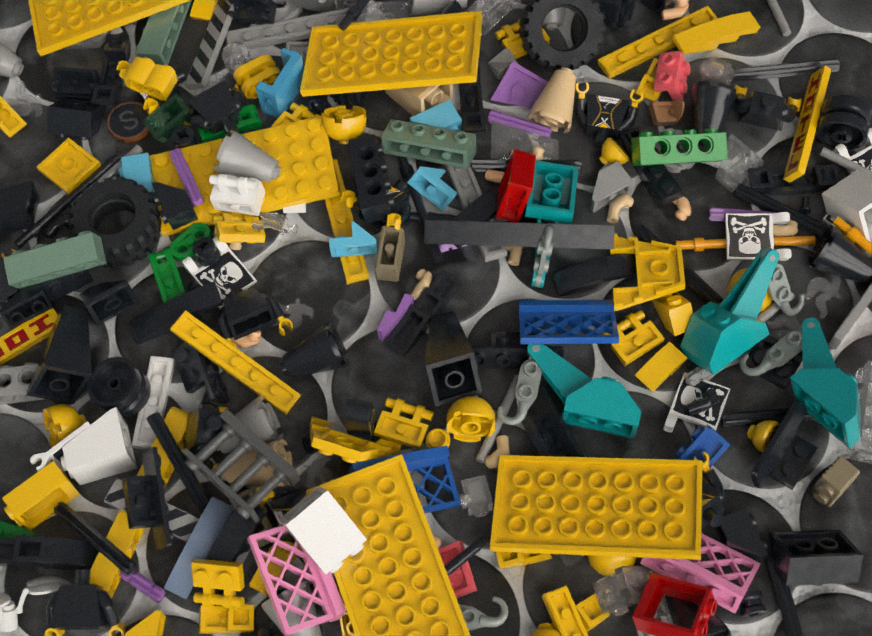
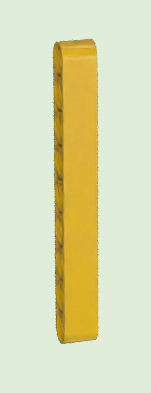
M173 406L167 413L164 422L180 450L183 451V440L186 436L187 418L190 412ZM156 437L151 447H157L158 455L161 457L160 470L166 487L175 468ZM143 464L137 476H145ZM120 510L106 538L131 559L146 528L129 529L127 513ZM99 552L90 569V584L102 586L112 599L121 580L119 576L121 570Z

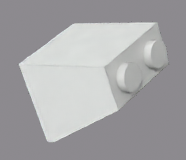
M856 170L823 192L822 198L827 213L834 219L839 216L851 227H857L862 232L861 235L872 243V176Z
M110 409L62 447L64 456L61 457L62 467L64 471H68L70 478H74L79 485L137 469L128 424L118 409Z
M320 486L279 519L325 574L336 572L343 565L342 560L348 555L353 556L364 547L362 543L367 540L328 490Z

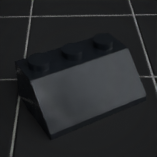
M841 530L769 532L768 538L774 570L786 586H822L823 584L835 583L845 585L847 583L859 582L864 555Z

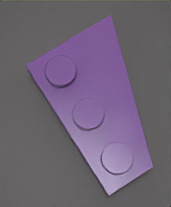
M512 61L491 101L532 108L548 81Z

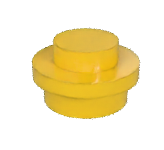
M433 429L426 436V445L428 449L442 446L449 447L450 436L443 429Z

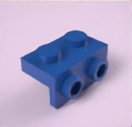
M707 424L704 428L699 426L690 436L693 441L687 447L683 444L674 456L677 458L676 460H694L695 456L697 460H702L704 463L706 460L703 458L702 452H706L709 455V467H711L731 444Z

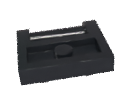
M769 332L767 337L753 346L748 354L749 358L746 361V365L749 368H755L761 364L767 350L762 348L763 345L767 344L772 347L779 340L770 336ZM801 350L792 358L794 360L792 364L787 362L781 367L768 370L760 375V377L785 391L791 381L790 378L796 373L803 361V351Z

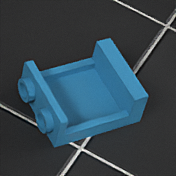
M282 48L280 51L284 68L271 86L260 81L256 87L262 112L277 119L284 111L289 109L298 95L304 71L302 56L294 50H287L285 48Z

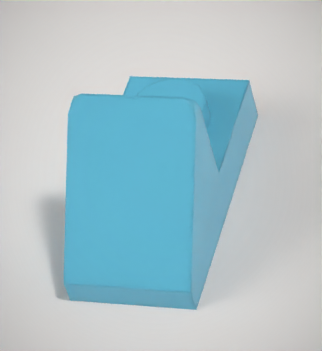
M420 166L408 181V184L441 211H444L457 195V192L440 179L445 173L444 169Z
M352 221V237L337 236L329 238L332 257L377 254L376 239L354 221Z

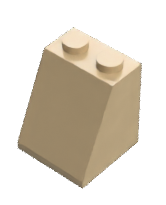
M453 84L385 90V93L412 116H415L453 98Z

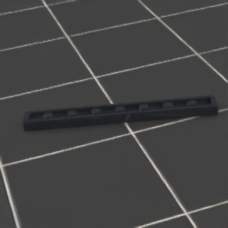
M425 220L424 244L538 247V242L542 240L544 229L547 226H551L553 228L551 240L553 248L614 249L615 226Z

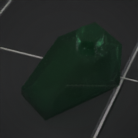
M176 93L142 122L155 139L164 143L171 137L176 127L184 124L191 111Z

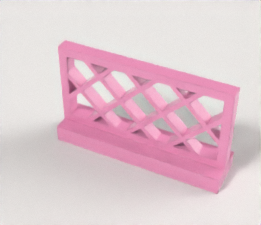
M283 525L250 535L247 539L283 634L287 636L327 621H336L347 611L330 572L327 574L323 573L297 541L291 546L280 540L282 533L288 531ZM266 539L274 543L269 554L259 549L258 540ZM277 545L290 551L286 562L272 556ZM293 553L303 558L305 565L302 570L289 564ZM269 561L283 567L279 578L268 573L267 565ZM286 569L299 575L295 586L282 580ZM302 578L313 583L314 590L312 595L298 588ZM279 585L292 591L288 603L278 598L276 591ZM295 594L309 600L305 611L291 605ZM312 602L322 606L325 613L324 616L316 617L308 613ZM288 610L302 616L298 625L289 627L285 617Z
M702 533L701 544L703 547H701V554L706 553L710 561L701 562L700 560H693L692 562L688 559L642 558L640 564L663 576L712 588L717 604L733 613H736L761 564ZM714 552L725 555L726 559L717 560ZM743 564L752 570L741 572L737 565ZM721 566H730L734 573L724 574ZM714 567L717 575L705 568ZM730 580H738L741 587L730 582Z

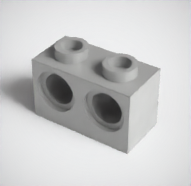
M30 362L17 367L9 365L0 367V405L43 400L42 398L27 396V389L29 387L27 382L33 377L38 365L37 363ZM7 381H11L8 386L3 387Z

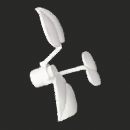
M41 576L31 579L27 582V587L22 591L18 606L14 605V601H11L8 594L0 593V631L9 632L18 628V614L23 613L22 607L28 593L31 595L48 594L58 591L61 585L73 584L58 576Z

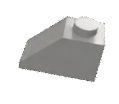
M619 161L613 164H606L600 169L590 210L592 213L609 205L620 194L631 193L633 180Z

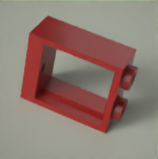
M517 149L513 150L500 182L496 218L514 223L519 222L533 190L536 155Z
M651 572L632 618L637 631L654 636H706L710 615L713 616L716 612L717 600L714 599L712 588ZM663 595L700 604L691 629L653 619Z

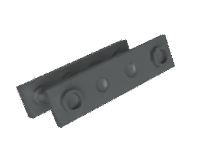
M226 409L220 415L224 424L222 430L195 456L187 448L182 451L187 458L185 464L194 473L200 471L236 504V511L245 520L250 517L257 523L260 519L254 508L280 482L284 483L287 481L294 486L300 478L295 468ZM235 435L239 438V445L212 471L203 464L229 437L232 438ZM252 450L256 453V460L229 486L220 479L246 451L249 453ZM269 465L274 469V475L245 502L236 493L263 467L266 468Z

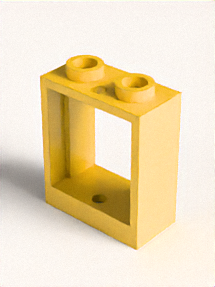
M52 461L5 495L2 499L7 506L3 509L19 527L24 525L29 530H33L54 514V507L59 502L68 504L79 496L80 493L64 472Z

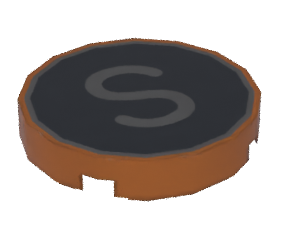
M125 102L113 108L108 115L107 125L111 135L116 140L132 143L141 140L149 133L150 126H152V118L148 113L149 110L143 109L144 105L138 102Z

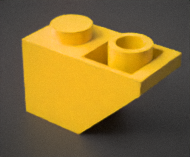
M678 292L652 300L665 329L674 336L686 332L693 314L690 301Z

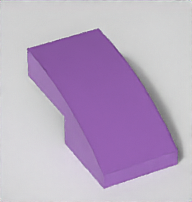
M405 293L396 313L386 310L377 329L379 340L384 341L387 339L410 305L414 306V296Z

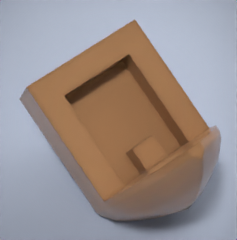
M680 99L652 102L648 107L653 125H675L683 116L685 102Z

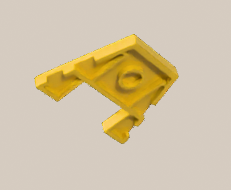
M614 233V249H610V255L635 254L638 286L613 288L614 311L685 290L681 246L657 241L647 243L638 241L637 237L629 236L627 239L618 237V234Z
M314 416L311 418L309 426L311 447L317 448L321 454H336L342 456V460L346 462L356 463L357 461L361 462L400 453L402 445L400 443L380 438L374 443L333 430V422Z

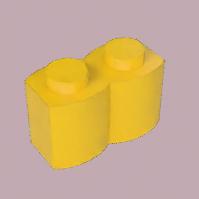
M136 57L123 77L128 88L161 101L167 100L178 81L176 72L172 67L165 64H155L154 61L147 57Z

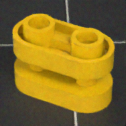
M265 54L238 67L233 73V78L241 86V90L246 98L255 99L258 98L256 91L258 83L261 81L272 86L281 71L278 67H275L276 64L272 57Z

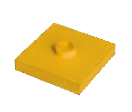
M68 137L37 166V169L65 193L70 194L94 173L101 164Z

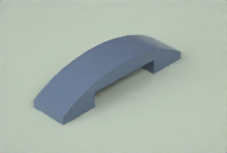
M211 497L182 550L164 589L187 600L193 589L191 562L195 559L207 558L216 538L233 512L234 508Z

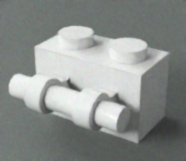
M229 174L210 175L209 182L214 184L210 201L215 210L259 216L266 193L261 181L251 177L240 176L237 178Z

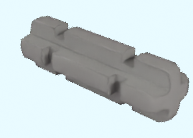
M698 366L694 371L692 370L685 375V382L687 385L694 387L713 374Z

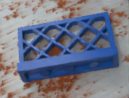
M519 300L520 344H619L613 300ZM568 325L572 327V329L568 330L564 327ZM592 325L596 327V329L592 330L588 327ZM545 326L548 329L543 330L540 327ZM533 332V333H535V334H537V335H527V334ZM582 332L585 335H578L577 333ZM606 332L610 335H603L601 333Z
M448 446L402 454L408 471H416L424 476L419 486L413 483L417 493L419 492L430 499L429 504L426 507H422L424 514L461 505L448 460L450 455ZM398 455L352 463L348 474ZM443 466L445 477L442 481L430 474L433 467ZM426 478L439 485L434 495L421 488ZM441 488L450 492L451 502L445 503L436 497Z

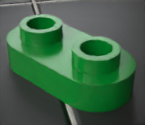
M195 223L178 236L170 245L174 259L182 262L187 257L192 258L195 255L192 247L195 242L200 240L197 237L204 235L202 238H212L209 227L204 223ZM182 250H187L185 253H180Z

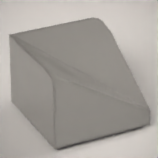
M506 48L490 60L488 65L496 78L500 80L503 79L512 61L517 64L518 62L509 48Z

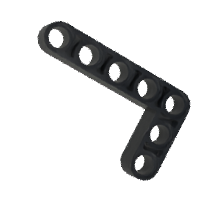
M347 399L344 410V423L347 434L374 442V430L377 420L373 403ZM341 460L338 478L348 475V470L352 463Z

